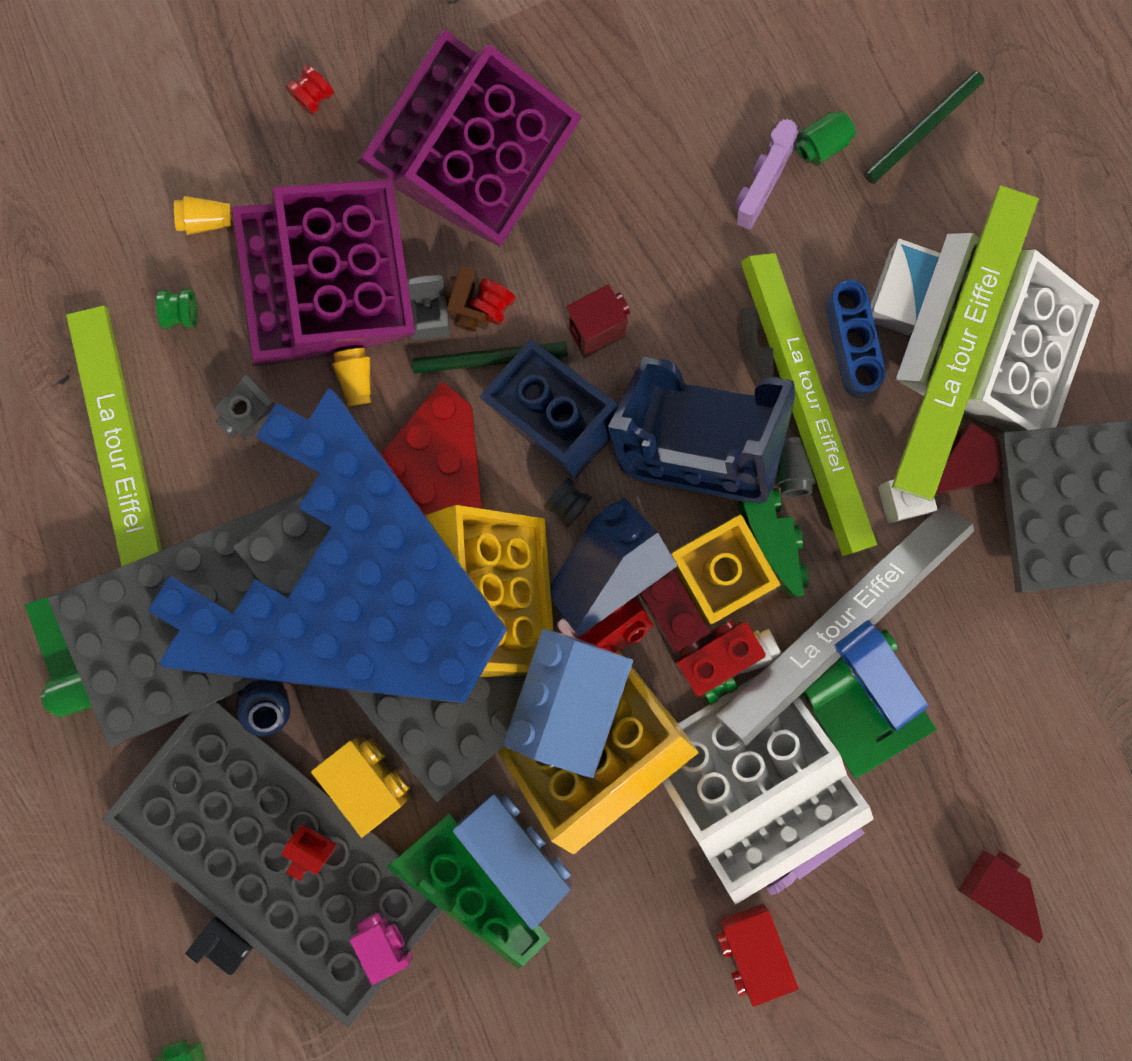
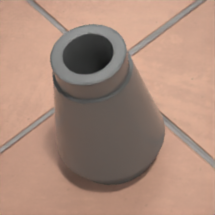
M785 438L778 465L776 487L780 488L781 496L783 497L807 496L813 492L812 485L816 481L802 438Z

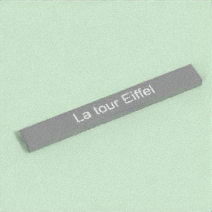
M942 504L937 511H934L717 713L718 720L744 745L751 742L841 657L834 644L866 620L875 625L974 532L973 523Z

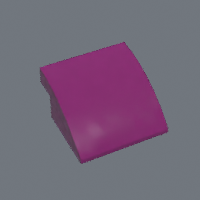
M443 29L435 37L360 155L357 163L381 180H393V187L446 220L493 244L502 246L582 116L489 43L475 53L450 32Z
M393 180L273 187L272 204L232 207L233 230L252 366L334 355L335 352L368 348L415 334Z

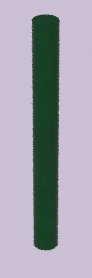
M973 71L864 172L865 178L871 184H875L984 83L983 75L978 71Z
M566 341L539 344L556 358L568 357ZM524 346L412 358L413 372L418 374L506 364Z

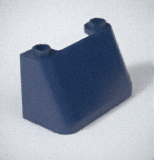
M642 357L608 426L619 466L628 476L640 481L749 503H763L768 500L774 485L795 400L794 381L778 377L764 378L757 383L754 395L684 384L682 374L673 362L667 359Z

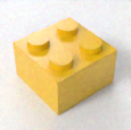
M741 514L670 552L678 565L674 570L706 625L717 622L781 585Z
M363 735L350 740L311 771L361 838L411 798L406 792L410 789V786L403 775L397 769L391 772L382 760L386 755L379 744L373 738L366 740Z

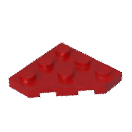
M441 381L381 453L425 515L454 505L482 509L472 405Z

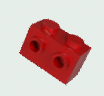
M764 903L719 920L723 932L716 934L724 957L732 956L738 971L731 973L739 997L747 995L752 1007L799 990L770 911Z

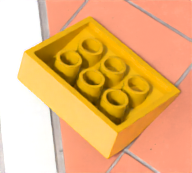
M454 505L425 515L507 628L506 633L480 677L527 676L542 629L553 631L545 518Z
M619 650L616 652L617 654L623 656V654ZM632 666L594 778L533 760L505 746L497 751L551 841L573 855L699 753L676 720Z

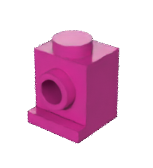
M375 913L356 924L359 930L354 933L350 942L371 985L410 965L414 957L411 950L402 952L401 948L404 947V941L401 933L395 924L389 926L385 916L381 918L379 913Z

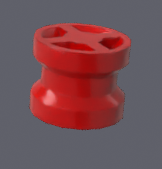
M306 65L301 70V77L297 81H291L285 87L292 98L311 115H314L319 110V104L323 99H330L335 94L331 85L310 65Z
M483 278L478 285L480 292L476 298H472L469 301L467 307L487 314L488 322L502 325L505 319L504 311L507 306L513 305L516 296L502 285Z

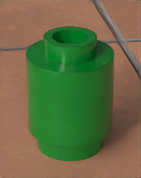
M842 110L836 113L828 112L798 132L796 150L799 156L806 163L811 162L816 166L820 165L850 145V140L856 136L854 124L850 117Z

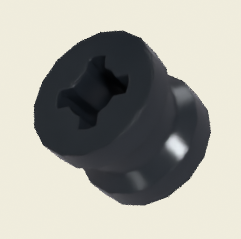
M568 477L552 494L544 508L549 512H556L561 516L562 523L569 527L583 512L593 497L588 493L579 492L575 488V482Z

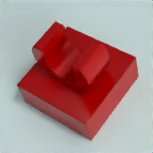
M302 824L289 839L281 854L292 861L286 874L299 881L303 879L306 871L317 875L331 857L337 843Z

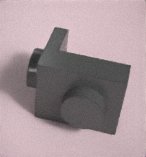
M433 275L407 279L415 334L411 335L412 341L451 336L447 312L448 300L445 298L446 290L443 276Z

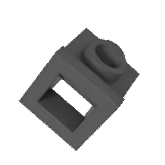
M245 374L241 378L242 381L214 409L221 415L216 422L229 436L233 438L238 433L244 439L249 440L261 429L276 402L251 377ZM246 402V412L237 415L235 410Z

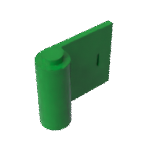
M48 597L24 604L51 677L45 683V690L41 692L43 707L48 713H53L57 718H62L92 708V705L49 604Z
M886 629L879 630L893 652L896 651L898 647L891 634ZM842 657L802 693L803 698L832 744L840 753L843 762L854 779L859 778L937 731L925 710L898 731H894L875 708Z

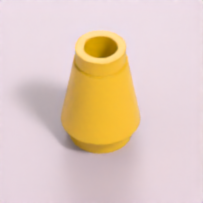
M184 196L183 200H174L176 231H186L187 235L224 227H232L231 203Z
M365 348L335 352V363H332L345 399H347L348 407L371 403L370 357H366Z

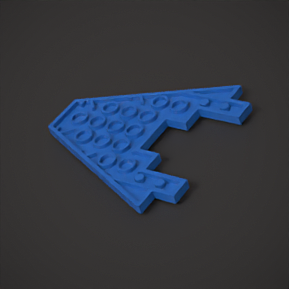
M328 388L309 420L276 403L256 437L319 473L299 509L331 528L289 597L255 579L234 613L169 575L148 609L149 612L179 630L159 665L174 670L465 703L506 633V626L341 398L333 390Z

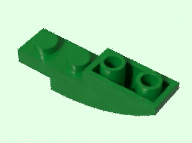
M772 488L768 500L763 503H749L737 500L740 514L781 584L779 587L789 598L804 596L803 588H807L809 582L806 565L799 563L798 549L803 547L802 532L799 525H794L793 516L777 518L776 512L781 511L779 489Z

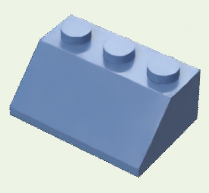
M542 629L503 746L533 760L594 778L633 659L566 634Z
M495 790L457 822L453 833L529 928L533 930L570 892L571 883L568 878L572 874L558 856L551 859L542 847L546 844V841L532 824L526 828L517 815L521 810L507 793L501 797Z

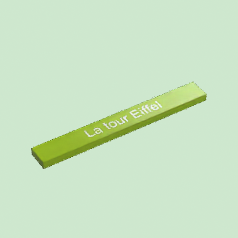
M1002 185L997 189L891 488L927 501L934 499L1039 198Z
M776 253L748 256L740 261L780 378L794 381L795 400L792 413L841 554L846 556L876 546L875 536Z
M103 305L66 314L121 566L123 567L161 551L162 546L109 309Z

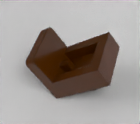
M460 266L457 277L453 275L450 277L446 289L445 298L450 299L447 307L449 318L454 320L453 324L467 331L475 332L477 327L487 329V314L467 307L469 301L473 298L478 283L476 270Z

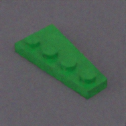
M449 813L386 866V868L517 969L521 968L550 938L539 925L533 930L529 928L453 833L457 822Z

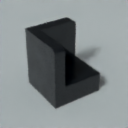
M216 916L200 933L185 955L197 964L207 957L228 975H232L253 950V947Z

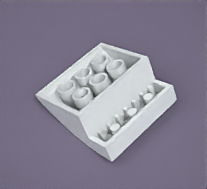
M974 233L947 234L896 377L898 382L923 396L980 239ZM1036 249L1021 250L963 414L1006 432L1055 428L1057 426L1100 302Z
M757 676L739 686L738 690L733 693H728L719 698L718 702L713 705L706 706L678 723L699 753L662 782L735 905L874 820L870 806L847 776L840 753L799 697L747 745H744L718 720L716 714Z

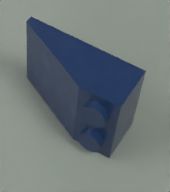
M532 339L525 344L479 396L484 403L540 453L574 480L611 439L608 426L618 408V404Z
M623 497L618 502L606 507L600 515L590 522L551 583V600L578 637H580L678 565L658 532Z

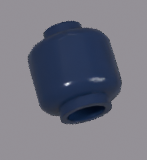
M257 680L251 682L238 692L236 700L238 720L249 733L258 736L272 735L280 731L288 722L291 709L288 692L282 683Z

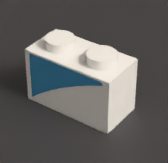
M902 239L897 240L889 251L870 305L875 324L908 336L913 332L941 253Z

